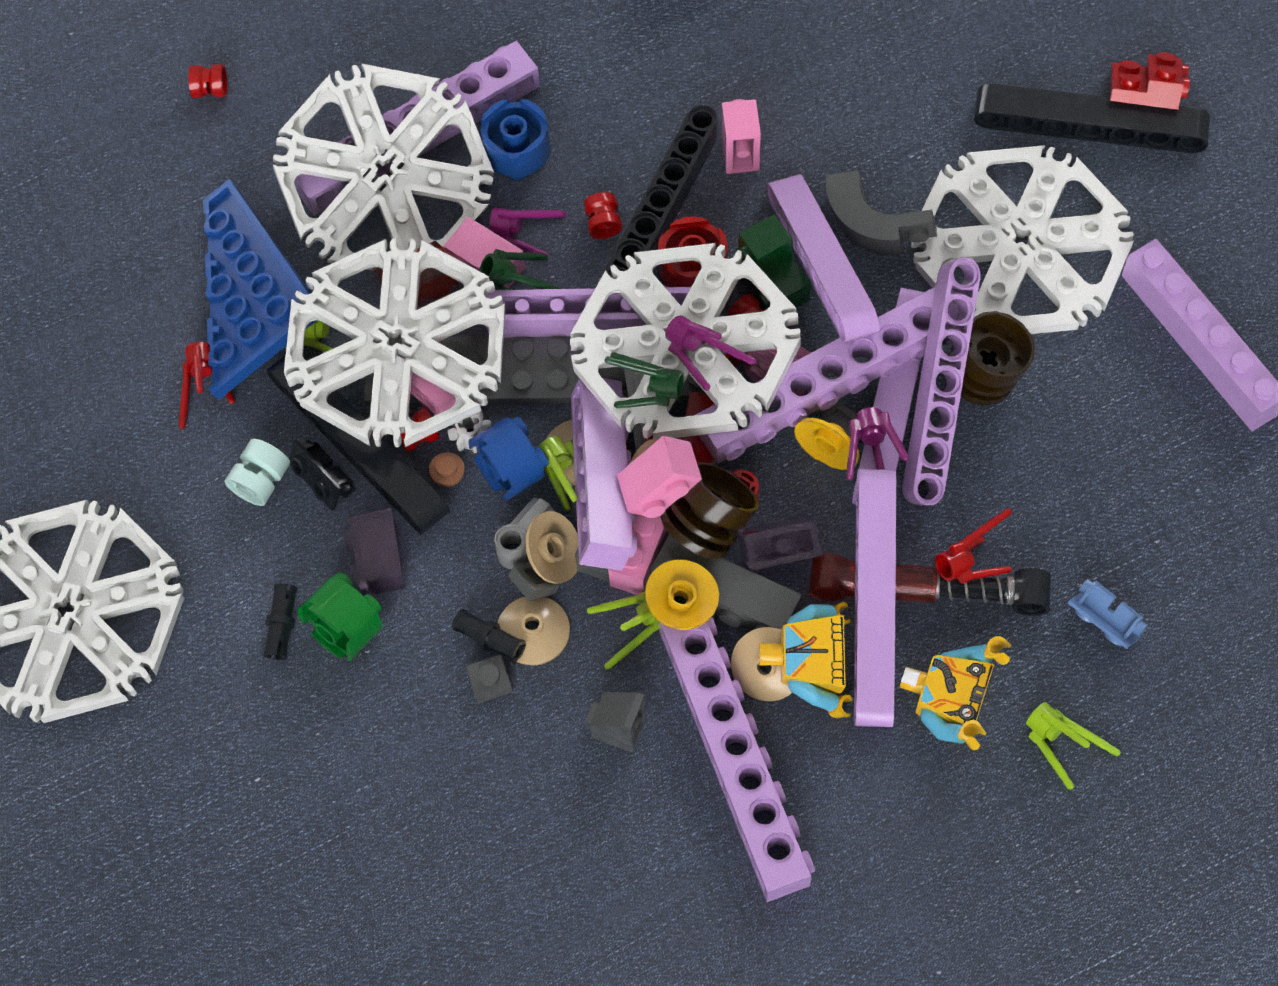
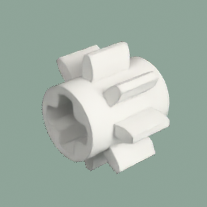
M481 410L452 424L453 428L447 432L449 440H457L458 451L461 452L465 448L477 453L476 446L472 449L469 448V439L492 425L490 420L483 421ZM473 428V431L467 432V429Z

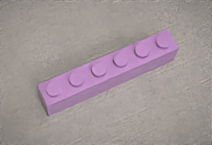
M1154 239L1129 254L1122 277L1247 427L1253 432L1277 417L1278 381L1161 243Z
M665 287L681 306L691 287ZM595 289L495 290L492 294H488L487 298L493 299L501 295L503 304L505 303L504 338L570 337V333ZM613 293L607 298L594 322L595 327L600 330L647 325L619 293Z
M579 378L571 395L575 493L578 497L576 512L579 564L622 571L628 558L635 555L637 548V536L632 535L635 514L627 512L617 474L631 462V452L626 450L629 432L626 430V423L623 422L622 428H620ZM603 378L618 397L627 398L622 394V381Z

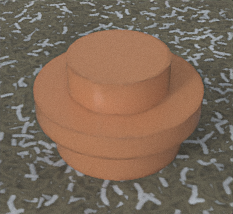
M445 452L438 454L432 459L429 465V474L437 485L452 487L462 480L465 474V466L458 455Z

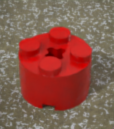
M692 216L678 219L670 224V228L664 234L662 233L659 238L658 250L715 243L717 249L722 244L725 245L726 254L724 258L728 259V243L724 232L719 227L717 229L709 224V220L702 217ZM697 261L666 263L659 265V273L667 287H692L702 266Z

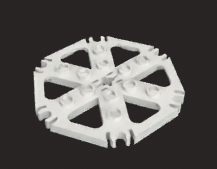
M361 64L365 78H360L361 72L359 68L353 65L351 71L354 78L350 81L344 80L339 70L335 71L337 87L334 86L329 74L278 132V136L286 137H277L276 145L287 148L288 153L284 156H273V162L281 165L276 166L273 164V170L300 240L302 241L303 237L312 231L313 233L306 239L305 246L309 248L313 242L321 241L325 247L319 253V257L321 259L326 258L330 254L331 249H333L335 252L327 259V263L339 261L354 254V252L349 250L347 240L378 205L391 239H397L399 250H407L410 246V239H415L417 253L421 248V240L444 252L443 246L468 217L476 221L487 209L489 204H481L479 202H489L491 194L482 193L479 190L481 184L492 185L493 177L490 175L493 176L494 171L466 100L462 106L454 109L459 105L461 95L458 93L452 100H446L442 96V93L447 89L448 84L446 82L441 83L437 87L436 92L432 91L433 87L439 83L440 78ZM381 85L414 91L420 98L418 104L391 135L388 133L373 94V90ZM326 103H336L342 110L355 146L306 137L304 135V128ZM455 125L461 130L471 156V164L466 167L418 157L444 127ZM395 157L390 167L392 175L389 177L384 174L373 183L378 172L376 165L384 166L386 163L389 164ZM302 174L349 182L318 218H311L305 213L294 184L295 179ZM386 184L385 188L380 191V188ZM413 194L457 202L462 206L463 215L442 239L432 240L428 236ZM370 267L366 269L383 273V270L379 267Z
M1045 145L969 152L966 157L963 155L959 157L958 165L962 169L961 171H955L949 164L945 166L944 174L942 170L940 171L922 211L932 210L935 217L944 196L949 192H953L983 225L948 229L937 227V237L929 238L920 243L911 242V248L921 247L925 250L914 253L913 262L916 264L915 269L934 288L940 267L948 261L959 258H970L976 263L992 261L977 295L974 317L982 312L998 311L1006 313L1022 322L1031 334L1078 330L1079 325L1084 327L1087 324L1088 317L1083 313L1085 310L1091 311L1094 316L1099 317L1102 309L1105 311L1133 246V232H1122L1119 230V228L1129 226L1130 216H1127L1128 211L1078 157H1076L1074 165L1069 167L1072 159L1070 153H1067L1063 161H1056L1053 159L1055 150L1053 147L1047 150L1045 157H1041L1044 153ZM1015 162H1027L1032 166L1033 173L1018 206L988 176L986 169L989 166ZM1072 180L1082 183L1102 205V211L1098 214L1051 219L1066 183ZM1016 235H1018L1020 238H1024L1025 236H1027V245L1023 242H1019L1017 244L1015 242ZM1110 250L1112 254L1103 279L1098 284L1085 282L1061 256V254ZM1026 273L1057 306L1058 310L1056 312L1029 316H1018L1012 312L1011 306Z
M392 238L390 241V251L386 252L388 247L387 240L384 239L312 272L313 278L307 277L305 280L307 287L313 290V292L305 295L296 291L297 302L293 299L291 300L284 374L289 387L298 383L304 384L302 388L294 391L295 398L301 407L369 446V439L373 432L376 447L381 446V438L386 434H392L395 447H400L402 443L401 433H406L404 439L406 447L481 411V406H486L488 401L487 396L479 391L483 388H489L496 392L498 389L497 381L501 383L506 310L501 295L493 299L486 298L488 294L495 292L494 283L489 280V276L422 240L420 251L417 253L415 239H410L409 248L402 251L398 249L397 239ZM370 267L381 268L383 276L380 310L339 288V283ZM435 268L463 284V289L417 310L419 280L423 270ZM312 321H322L353 339L308 361L303 358L305 329ZM476 324H483L489 329L488 358L482 365H478L438 343ZM400 335L403 344L395 343L393 346H390L388 338L396 339ZM412 372L452 394L456 398L454 406L425 421H412L408 416ZM374 373L371 410L368 419L363 421L355 420L327 403V397L331 392Z
M715 243L634 252L635 259L629 255L625 257L628 270L620 271L615 265L610 266L612 277L605 270L570 333L571 351H583L581 354L571 355L574 372L620 428H622L623 422L626 420V430L631 433L636 424L644 423V438L648 439L652 434L653 439H660L662 436L679 438L738 431V425L743 428L747 426V418L743 414L745 411H753L759 418L762 416L761 405L768 411L801 346L800 329L787 328L791 325H798V313H796V307L748 254L743 262L742 251L737 250L733 258L725 259V245L721 244L716 249ZM697 261L702 266L681 306L654 276L653 269L660 264ZM741 278L752 281L770 302V307L763 312L719 317L737 281ZM613 293H619L647 325L600 330L595 327L594 322L607 298ZM683 315L692 322L719 332L722 335L720 341L742 352L776 349L777 354L764 379L759 383H750L745 380L724 356V354L728 353L702 341L695 351L687 350L684 353L710 384L711 387L707 391L696 381L680 359L668 351V347L671 344L665 337L668 324L676 316ZM612 352L663 368L680 370L684 372V382L690 374L718 408L710 414L673 417L669 414V411L675 399L670 398L669 406L649 405L616 409L614 407L616 401L655 397V392L649 391L650 376L644 375L633 396L620 398L604 381L598 371L602 368L618 367L607 364L604 361L607 356L610 357Z
M88 500L5 521L8 527L13 529V533H9L4 526L0 525V534L2 535L0 541V571L28 598L27 600L0 606V647L33 639L15 686L5 687L0 683V705L9 715L12 712L15 717L20 718L23 709L27 706H32L30 718L33 722L41 720L43 723L122 703L129 700L120 692V688H124L129 695L135 696L137 693L131 686L134 678L142 677L148 684L152 681L144 667L150 668L157 675L184 600L182 595L184 591L181 584L167 585L171 578L180 576V572L175 561L121 508L118 514L116 507L110 505L105 515L98 516L100 511L98 502L92 501L89 504ZM64 525H74L76 529L57 574L29 546V540L35 533ZM120 537L130 539L150 559L149 568L99 580L112 543ZM70 602L74 611L66 612L64 617H62L58 608L65 607ZM151 607L157 608L161 612L151 645L142 653L134 652L104 621L105 619ZM75 646L105 676L106 685L98 693L61 701L57 698L56 691L72 648Z

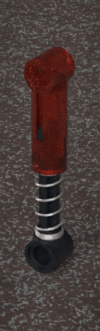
M821 553L813 556L811 560L810 595L825 601L855 597V561L847 560L844 556L833 553ZM896 564V601L935 603V599L938 600L939 596L949 597L951 601L954 597L966 598L968 602L971 599H982L984 603L988 600L1000 601L1002 605L1004 603L1012 605L1013 611L1026 616L1045 615L1050 611L1051 574L1042 569H1020L1014 573V577L1007 576L1004 579H999L998 576H993L992 578L972 579L961 584L958 578L952 581L944 580L935 566Z

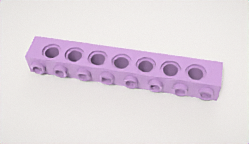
M516 40L508 46L498 48L485 59L470 64L465 70L455 76L443 79L437 86L433 87L432 91L436 92L437 87L441 83L446 82L448 84L447 89L442 93V96L446 100H452L459 93L461 99L459 105L454 109H458L466 100L476 124L482 120L487 109L496 102L508 99L509 102H514L539 88L538 67ZM418 94L412 97L409 102L382 115L389 135L420 101ZM455 125L444 127L423 153L457 135L461 130ZM351 134L337 142L355 146ZM395 157L389 162V164L386 163L384 166H381L380 164L376 165L378 168V172L376 175V179L373 182H375L378 177L390 173L391 163L395 159ZM307 174L298 176L294 182L297 193L314 216L324 211L349 183Z
M936 286L879 316V333L845 343L841 338H838L791 363L770 405L776 407L777 411L770 413L762 409V416L760 418L753 411H745L743 414L747 418V427L738 429V431L698 435L715 462L719 464L726 459L728 461L740 457L746 448L756 443L763 444L770 441L778 431L787 426L795 427L801 419L807 418L809 414L819 409L824 411L831 408L837 403L839 398L848 393H859L874 379L880 376L885 378L892 375L898 370L900 365L910 360L918 361L922 359L925 353L929 329L920 330L915 326L925 325L929 327ZM950 302L948 314L954 320L958 316V308L955 303ZM946 337L942 341V345L951 343ZM895 341L900 345L889 346L885 342ZM865 357L869 361L866 363H860L856 361L855 358ZM834 373L839 377L837 379H828L824 375ZM802 389L807 391L808 394L799 396L793 392ZM714 404L696 415L713 413L718 407Z
M711 617L702 626L689 630L674 629L659 622V633L766 901L769 902L809 887L811 873L815 872L812 859L807 850L802 852L796 840V838L801 836L797 822L793 815L787 817L782 803L786 802L783 788L779 781L773 782L768 771V769L772 768L769 754L765 746L759 748L754 737V735L758 734L755 720L751 713H744L740 703L745 700L738 680L731 681L727 669L731 667V663L724 646L717 647L713 636L718 635L713 618ZM700 644L705 648V651L695 655L689 653L686 649L690 645ZM710 676L716 678L719 683L714 687L707 688L702 686L700 681ZM724 709L731 712L733 716L727 721H719L713 717V714L718 710ZM732 743H740L747 750L741 755H732L726 748ZM745 777H754L759 780L760 785L756 789L748 790L741 786L740 781ZM760 811H768L775 819L771 823L763 825L754 819V815ZM773 846H782L787 849L789 855L782 860H776L770 857L768 850Z

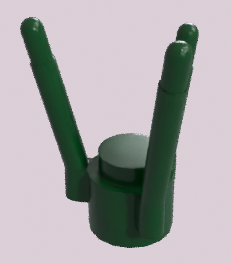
M495 249L493 254L489 253L484 257L480 266V272L489 276V280L494 283L495 290H509L503 285L510 284L513 280L538 289H561L516 273V266L511 262V260L544 261L547 259L546 254L505 252Z
M612 352L610 357L607 356L604 359L607 364L649 375V391L656 394L655 397L616 401L614 403L616 409L649 405L669 406L670 398L679 399L681 397L684 384L683 371L663 368Z

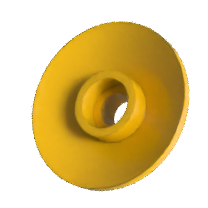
M817 418L801 419L794 429L795 437L800 446L811 457L829 467L847 470L850 437L845 433L844 429L838 424L828 423ZM857 448V456H856V464H855V466L857 465V463L859 462V459H860V454H859L858 448Z
M672 560L661 564L651 573L645 587V600L650 612L659 622L674 629L689 630L702 626L714 615L719 603V589L714 577L703 566L689 560ZM683 596L686 599V603H677L674 597Z

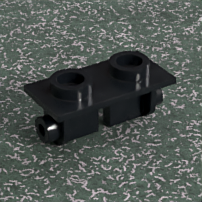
M297 439L294 440L289 458L292 471L310 486L314 495L319 500L323 501L332 511L335 510L339 496L342 495L344 498H347L354 492L353 481L338 465L329 470L325 469L332 465L333 460L317 442L306 440L300 444Z

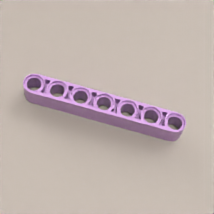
M798 174L767 183L771 206L778 220L792 237L793 248L841 340L845 343L879 333L880 327L875 308L803 176Z
M959 258L944 263L940 267L937 276L908 449L909 459L906 461L902 485L905 499L914 505H934L943 498L980 283V268L970 258ZM956 267H960L963 270L964 281L962 284H959L954 278ZM950 302L955 303L958 308V316L955 320L948 314ZM945 337L952 343V352L949 356L942 350V341ZM939 373H942L947 380V385L943 391H940L936 385V377ZM934 408L941 415V420L937 427H934L930 421V413ZM928 444L935 451L934 459L930 463L924 457V449ZM923 479L929 486V492L925 498H922L918 493V485Z
M901 287L896 307L924 292ZM925 325L915 326L920 330L928 329V327ZM888 341L887 345L898 346L900 344L895 341ZM921 359L918 361L910 360L900 365L898 370L888 377L882 378L880 376L873 407L882 410V412L889 413L890 422L902 443ZM886 433L884 441L880 443L885 470H897L900 455ZM864 444L859 469H876L872 446ZM856 483L852 498V504L856 505Z
M857 470L854 726L893 727L896 470Z

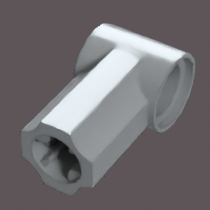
M533 497L510 524L504 525L497 530L494 542L498 561L503 567L512 569L513 566L528 561L526 533L530 522L540 513L554 511L551 505L543 499ZM509 544L520 545L519 547L513 550H508L504 548Z

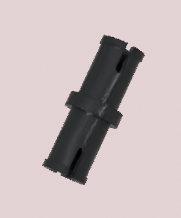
M285 583L274 585L271 614L267 615L265 623L269 626L265 651L263 653L265 658L270 659L274 655L273 660L287 659L290 630L294 629L296 621L293 618V610L298 588L294 585H290L289 589H287L288 584Z
M465 609L460 610L453 620L452 627L454 631L477 641L478 646L484 650L492 649L513 662L518 661L525 651V640L500 629V625L494 621L486 622Z

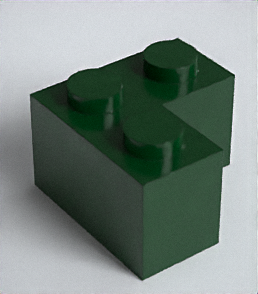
M775 214L739 233L738 249H736V252L737 250L742 251V262L748 254L795 307L809 301L811 283L793 260V239ZM741 278V282L744 285L749 284L755 292L754 296L760 302V308L767 310L770 307L769 300L752 281Z

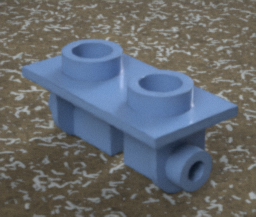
M1087 579L1079 589L1081 593L1068 601V604L1075 609V613L1082 620L1094 623L1105 632L1104 634L1110 642L1123 646L1126 649L1141 638L1140 635L1148 626L1143 622L1144 617L1124 602H1121L1115 611L1112 610L1110 606L1117 596L1098 581L1093 583Z

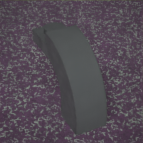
M859 170L825 175L827 196L837 223L842 231L859 246L876 253L898 255L904 254V241L920 243L929 238L937 237V227L932 210L896 215L879 213L868 206L865 201V188Z

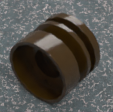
M998 311L982 312L974 317L961 391L963 399L978 405H991L1002 401L1009 395L1034 360V341L1031 333L1022 322L1009 314Z
M698 462L697 465L702 480L693 486L685 496L680 497L670 505L660 518L668 533L681 545L705 558L720 559L725 557L731 544L736 541L739 534L737 530L745 528L753 517L759 503L752 490L737 476L715 464Z

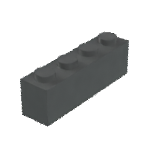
M670 534L649 570L651 575L658 566L672 560H689L703 566L714 577L719 589V603L714 614L718 615L722 622L731 627L738 628L740 625L751 631L761 627L781 629L783 625L787 624L789 617L799 612L801 608L802 594L723 558L710 559L698 555L681 545ZM677 596L681 599L686 600L683 596Z

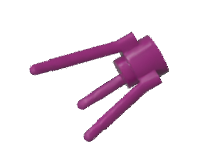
M493 208L489 229L524 251L546 254L548 257L547 252L512 236L513 234L520 233L522 219L565 218L567 213L562 210Z
M683 315L676 316L668 324L665 332L666 339L671 342L668 351L680 359L704 390L708 391L711 387L710 384L684 353L687 350L695 351L702 341L750 365L756 363L753 357L720 341L722 335L719 332L692 322Z
M875 407L865 408L855 415V419L849 421L851 437L846 474L848 480H852L854 477L858 439L862 440L865 445L872 446L877 470H885L880 443L884 441L886 433L903 461L909 459L901 440L890 422L888 412H882V410Z

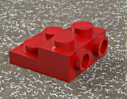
M1161 52L1157 55L1148 54L1146 67L1128 60L1121 63L1112 62L1110 71V101L1178 110L1181 98H1187L1189 92V65L1182 64V58H1177L1175 55Z

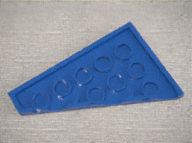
M230 179L203 200L204 214L206 216L204 234L208 237V253H205V272L208 280L206 298L210 301V318L207 319V338L210 346L208 365L212 367V386H209V390L219 400L287 345L291 300L293 299L297 302L296 291L305 295L311 294L243 194ZM317 320L310 322L306 326V329L310 327L313 323H315Z

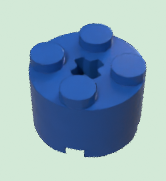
M508 99L496 102L484 113L481 121V140L493 170L508 176L512 180L518 181L536 172L545 164L551 152L545 114L538 105L526 99H520V102H509Z
M505 417L468 441L470 449L476 446L479 455L474 460L482 475L495 492L500 489L505 492L501 497L505 501H508L543 479V468L549 465L543 451L539 447L534 448L527 438L529 431L520 417L514 419Z

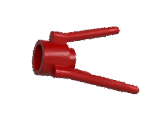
M194 342L185 348L186 361L182 363L183 382L178 425L182 430L186 427L191 375L195 377L196 392L201 394L203 392V378L212 374V367L208 365L210 346L207 342ZM231 390L226 394V398L229 404H234L235 399Z
M1010 508L1005 509L963 540L951 545L950 549L936 555L935 566L940 576L946 581L958 578L960 583L964 584L972 579L1010 573L1012 571L1010 566L975 571L970 569L974 566V557L971 550L984 542L982 535L1011 515L1012 510Z

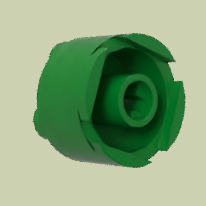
M338 572L334 577H329L297 610L303 625L309 621L315 628L311 633L313 638L327 651L340 659L347 654V661H351L382 630V621L378 615L382 610L380 604L371 595L365 594L363 596L354 588L352 581L341 572Z

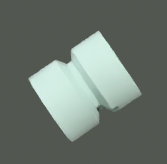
M251 439L240 456L242 463H237L233 466L225 479V484L233 493L247 502L264 506L275 489L273 481L281 480L290 465V460L283 452L271 444L259 439Z

